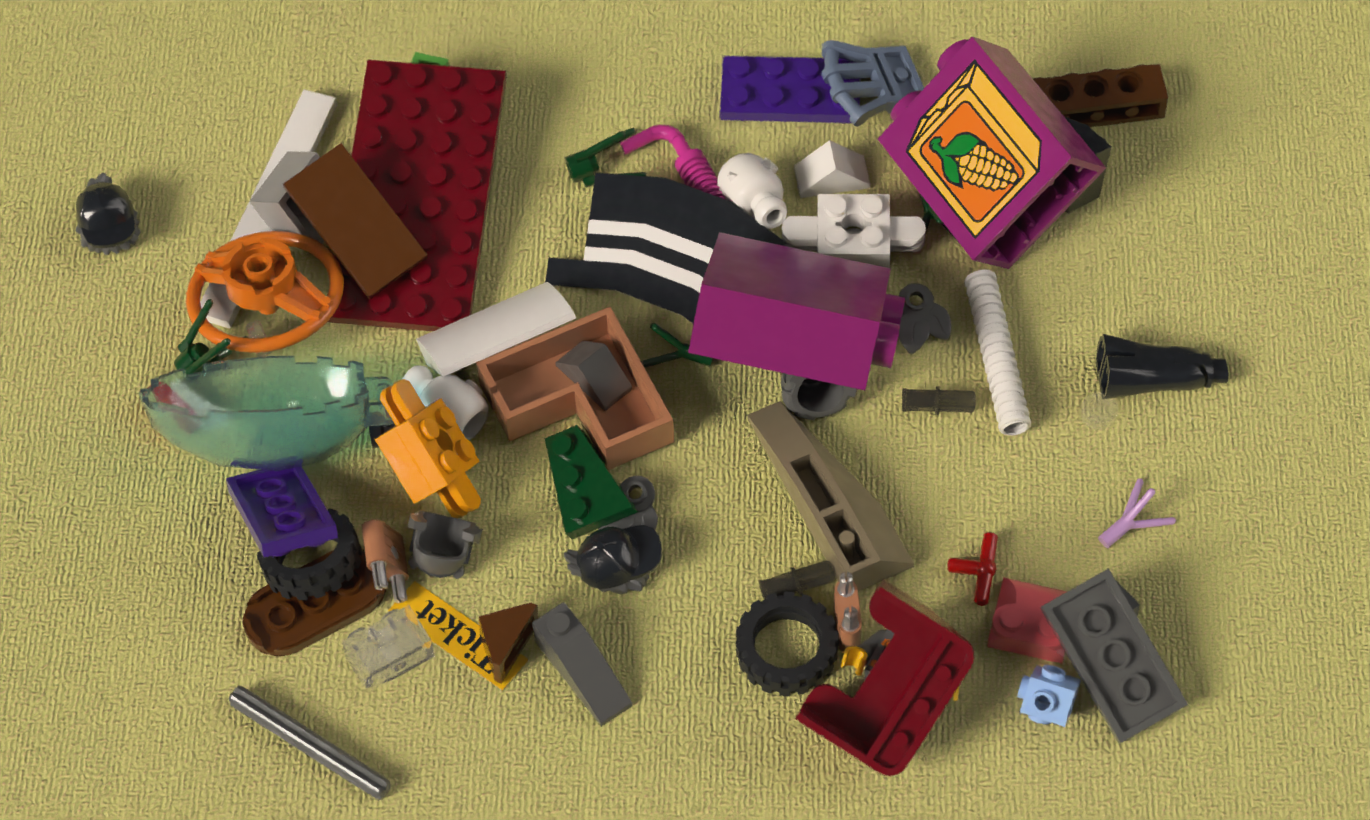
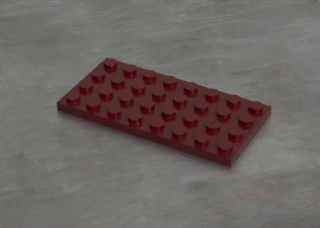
M367 59L351 156L428 256L427 259L370 300L336 257L343 272L344 289L340 304L328 322L433 332L472 315L507 81L506 71Z

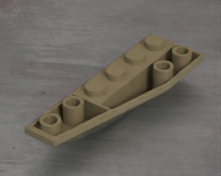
M781 401L747 415L749 423L838 582L842 573H845V579H847V572L852 574L853 582L859 591L914 567L913 560L881 504Z

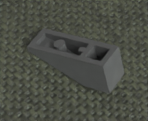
M565 602L532 622L535 643L601 727L633 706V702L591 636Z

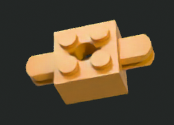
M405 379L398 380L392 386L383 389L380 394V401L395 423V426L376 438L375 441L413 503L415 504L437 492L453 518H462L468 512L478 509L481 498L465 472L480 461L475 454L473 444L465 438L457 425L452 410L445 405L442 398L425 407L412 384Z

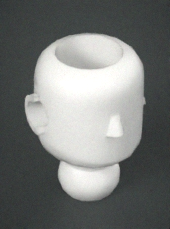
M743 153L730 158L722 166L718 173L717 185H719L720 191H722L726 200L734 203L767 229L780 226L786 219L787 208L782 200L784 190L780 178L776 175L778 167L766 157L763 160L760 156L752 153Z
M419 365L409 369L402 378L412 384L425 407L442 398L445 405L454 413L457 425L469 441L478 434L488 417V404L482 396V390L472 380L467 379L464 382L459 377L451 374L433 378L431 371L427 367Z

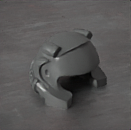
M785 373L781 377V396L786 407L795 416L813 421L816 418H823L840 412L847 406L846 403L849 398L855 397L857 392L855 388Z
M422 510L415 514L410 513L407 527L414 529L409 548V551L413 552V554L410 556L408 564L412 569L418 567L429 576L440 578L453 575L455 579H459L464 575V564L467 565L469 562L473 543H480L483 529L476 526L474 522Z

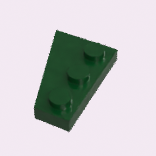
M578 425L544 438L564 530L568 537L571 539L577 538L638 513L633 503L623 492L617 479L604 464V460Z

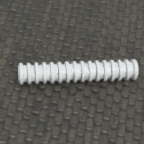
M977 270L969 274L965 278L964 283L967 288L971 313L974 316L973 322L976 326L980 352L983 355L982 360L985 364L984 369L987 373L989 390L992 393L991 399L994 403V411L997 413L998 429L1004 435H1018L1028 430L1032 422L1029 418V410L1026 407L1027 402L1024 398L1022 381L1019 378L1020 372L1017 368V360L1012 348L1013 343L1010 339L1008 322L1005 320L1006 314L1003 310L1004 306L1001 301L999 285L996 282L997 277L993 271Z

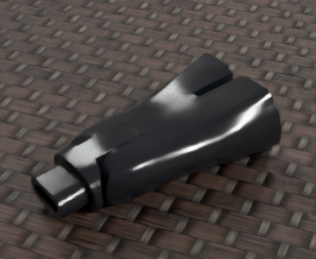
M1102 334L1098 341L1096 368L1102 399L1155 391L1195 390L1203 386L1210 388L1212 383L1228 382L1229 372L1226 359L1211 358L1210 353L1202 351V354H1200L1197 349L1183 346L1143 344L1107 334Z

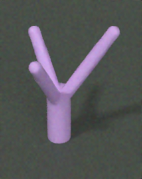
M1138 478L1136 480L1122 517L1098 537L1104 547L1109 548L1130 529L1173 525L1176 523L1174 517L1134 521V518L1155 494V489L1150 488L1137 502L1144 483L1143 479Z

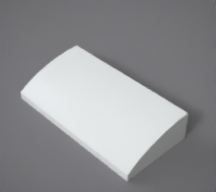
M545 282L421 336L416 340L426 365L444 377L574 320L576 316L559 291L550 283Z

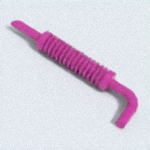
M658 124L619 142L626 155L653 141H669L679 156L675 161V168L684 184L726 200L722 191H720L719 185H717L718 178L700 149H691L684 135L677 128Z

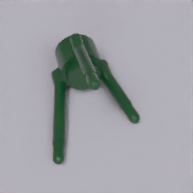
M630 128L624 132L620 131L586 150L566 156L565 162L573 182L583 181L585 188L594 185V172L600 170L595 155L635 134V129ZM631 172V173H621V175L646 176V173H645V172H636V173H632V172Z
M212 299L206 301L186 338L177 346L181 354L175 359V367L183 377L189 380L197 379L205 370H210L217 362L235 352L226 349L231 342L228 338H225L211 349L203 343L193 344L199 328L213 305Z

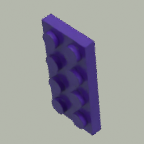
M723 56L720 120L852 123L849 120L850 115L839 103H835L830 95L831 86L825 83L822 76L825 64L824 58ZM841 58L838 60V64L857 63ZM860 78L843 79V82H860ZM854 98L860 105V98Z
M298 460L226 478L228 492L264 558L268 556H283L291 550L306 546H321L329 540L338 538L334 520Z

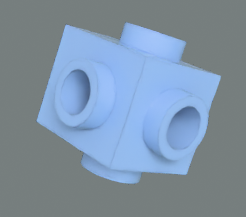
M1036 665L1030 677L1024 675L1017 694L1018 698L1023 699L1020 712L1029 715V719L1036 723H1054L1065 727L1071 716L1081 679L1066 675L1063 669L1053 665H1044L1043 667Z

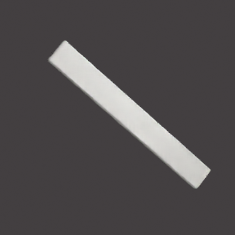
M303 90L252 197L287 151L315 152L336 109V98ZM249 202L230 241L253 233L275 230L267 226ZM209 283L201 300V308H203L208 299L213 300V305L206 319L212 324L231 328L240 310V306L229 300L225 285Z

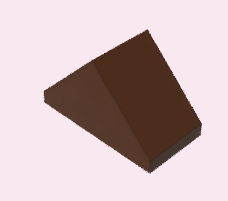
M531 602L478 616L480 636L494 680L502 684L534 633L532 622L538 619V606Z

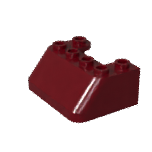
M883 579L871 597L869 610L877 623L894 633L888 645L854 697H851L834 685L822 684L816 686L805 699L795 719L876 772L885 776H895L903 772L971 669L974 662V650L971 643L938 614Z

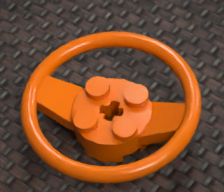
M288 231L253 233L234 239L222 245L214 252L209 251L205 255V260L201 264L198 263L195 267V272L188 284L186 307L193 324L202 309L200 298L205 282L225 285L229 300L244 309L259 310L260 313L269 315L275 313L281 307L306 322L285 333L263 338H243L227 334L214 327L207 319H205L198 331L203 337L216 345L225 338L230 339L231 342L226 349L233 351L261 353L280 350L307 339L329 321L338 308L343 295V272L334 254L315 239ZM288 246L303 249L322 262L329 276L327 296L297 271L295 260Z

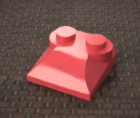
M1003 577L987 647L1063 664L1065 651L1040 607L1068 591Z

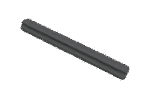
M238 686L230 694L228 700L233 708L375 799L382 800L391 788L389 779L245 687Z

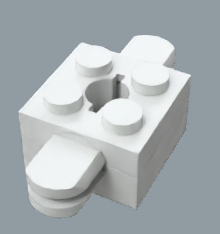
M818 194L817 216H788L782 225V240L787 243L785 245L787 247L817 251L820 254L890 268V252H918L922 249L925 242L926 227L923 220L918 216H890V194ZM853 226H854V227H859L860 229H857V228H849V229H846V228H848V227H853Z

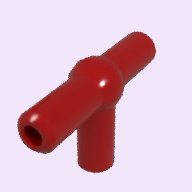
M993 532L983 534L980 560L952 557L948 560L947 570L950 573L977 575L974 603L979 606H985L989 603L992 577L997 570L994 562L998 536Z

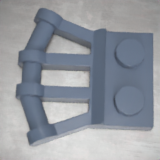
M829 40L822 44L821 55L825 59L824 70L822 71L823 79L826 84L831 86L830 95L833 102L839 103L850 115L849 120L855 127L862 125L868 118L886 110L891 114L893 107L901 98L911 92L924 89L906 46L864 48L835 40ZM841 58L857 63L838 64V60ZM871 78V81L844 83L843 79ZM879 97L863 106H860L854 99Z

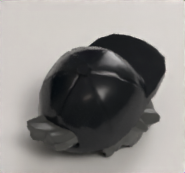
M101 173L96 179H89L86 188L76 201L78 225L75 231L77 234H80L81 246L83 248L88 247L90 252L101 253L103 251L105 255H109L112 251L118 254L121 249H130V244L135 245L141 233L137 226L139 224V220L136 217L138 214L133 208L127 193L120 186L112 184V178L107 176L106 173Z
M639 525L621 529L608 526L587 536L578 551L568 549L567 552H564V558L568 562L567 568L571 571V574L579 576L587 585L599 589L601 592L611 591L616 594H625L628 590L642 591L643 587L647 585L648 574L653 572L660 564L662 545L657 532L652 527Z

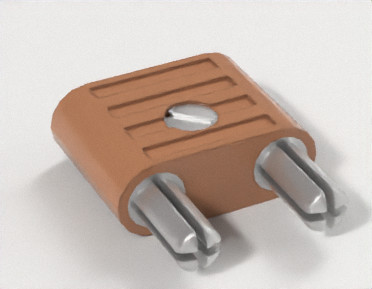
M374 519L364 522L361 528L368 569L373 571L375 588L383 590L388 587V582L392 583L394 601L396 603L407 601L405 581L409 578L403 536L381 520Z
M847 572V579H845V573L840 575V580L835 585L834 617L836 631H838V647L843 653H845L847 647H857L861 644L862 631L858 589L853 582L852 574Z

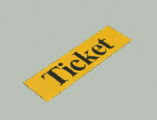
M416 581L406 590L407 601L403 603L395 602L388 610L502 691L529 660L520 654L502 684L496 682L480 636L479 625Z

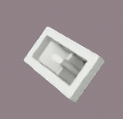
M830 140L794 165L800 198L870 188L864 156Z

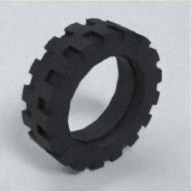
M328 509L336 524L338 538L332 540L338 544L333 553L325 560L313 566L300 569L288 568L282 565L286 555L264 558L261 551L257 552L261 570L273 592L276 594L280 592L282 597L291 599L292 596L297 597L298 600H308L309 596L319 598L325 596V592L331 589L333 592L342 587V582L345 580L349 581L354 576V569H358L361 564L362 548L355 528L345 514L339 515L337 510Z
M784 592V595L779 596L776 593L766 595V599L762 602L758 599L751 604V610L749 612L745 611L740 618V626H737L736 655L739 667L742 672L747 673V679L753 685L759 684L762 686V690L772 694V691L779 692V696H790V693L798 692V695L808 692V688L821 685L824 682V677L826 675L830 676L834 669V662L837 661L838 631L835 629V620L832 615H827V608L823 604L812 602V597L802 594V597L794 596L795 592ZM796 620L808 625L816 633L819 639V649L816 655L804 665L795 668H778L766 663L758 655L755 648V639L758 633L772 622Z

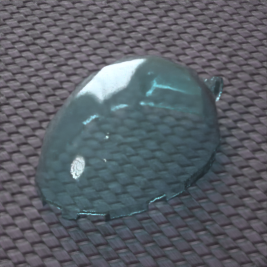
M263 356L217 361L203 364L204 371L186 375V370L182 368L151 379V387L143 388L139 391L141 403L152 428L180 449L223 467L281 471L319 463L351 446L368 426L394 424L380 401L382 390L392 386L393 382L383 376L364 377L363 363L357 361H349L348 366L334 365L332 357L317 356V363L295 362V356ZM369 400H378V402H369Z

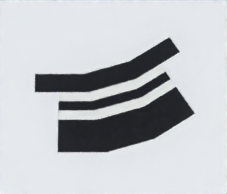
M595 173L584 260L548 258L545 282L553 286L616 290L680 314L694 324L701 283L719 232L785 246L787 243L765 226L760 225L753 217L731 201L671 179Z

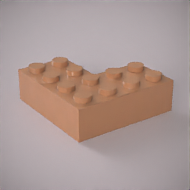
M607 307L476 362L480 386L492 409L495 410L496 417L509 442L576 413L609 470L675 442L673 418L611 307ZM582 341L606 344L632 385V390L606 411L582 391L578 382L574 383L556 367V362Z

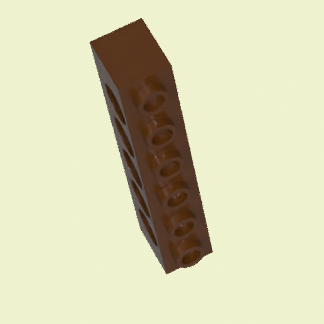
M1141 64L1130 68L1103 69L1098 72L1069 73L1065 76L1033 78L1064 117L1089 127L1165 118L1168 94L1160 64Z

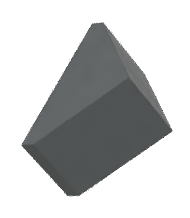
M582 341L556 362V367L574 383L578 382L582 391L604 411L608 410L632 390L631 383L606 344Z

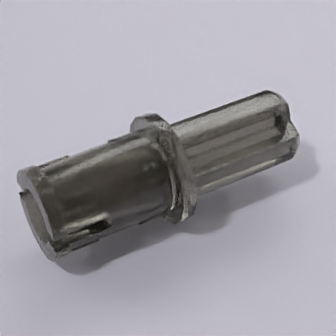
M936 386V390L907 388L902 390V412H935V415L939 416L940 412L972 413L976 408V395L974 391L940 390V386Z
M826 560L797 570L794 567H790V572L758 580L763 600L766 599V595L776 593L779 596L784 595V592H795L794 594L797 593L798 596H802V591L833 582L835 580V573L830 561Z

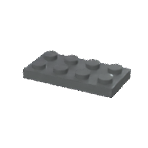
M1109 568L1040 607L1118 744L1188 705Z

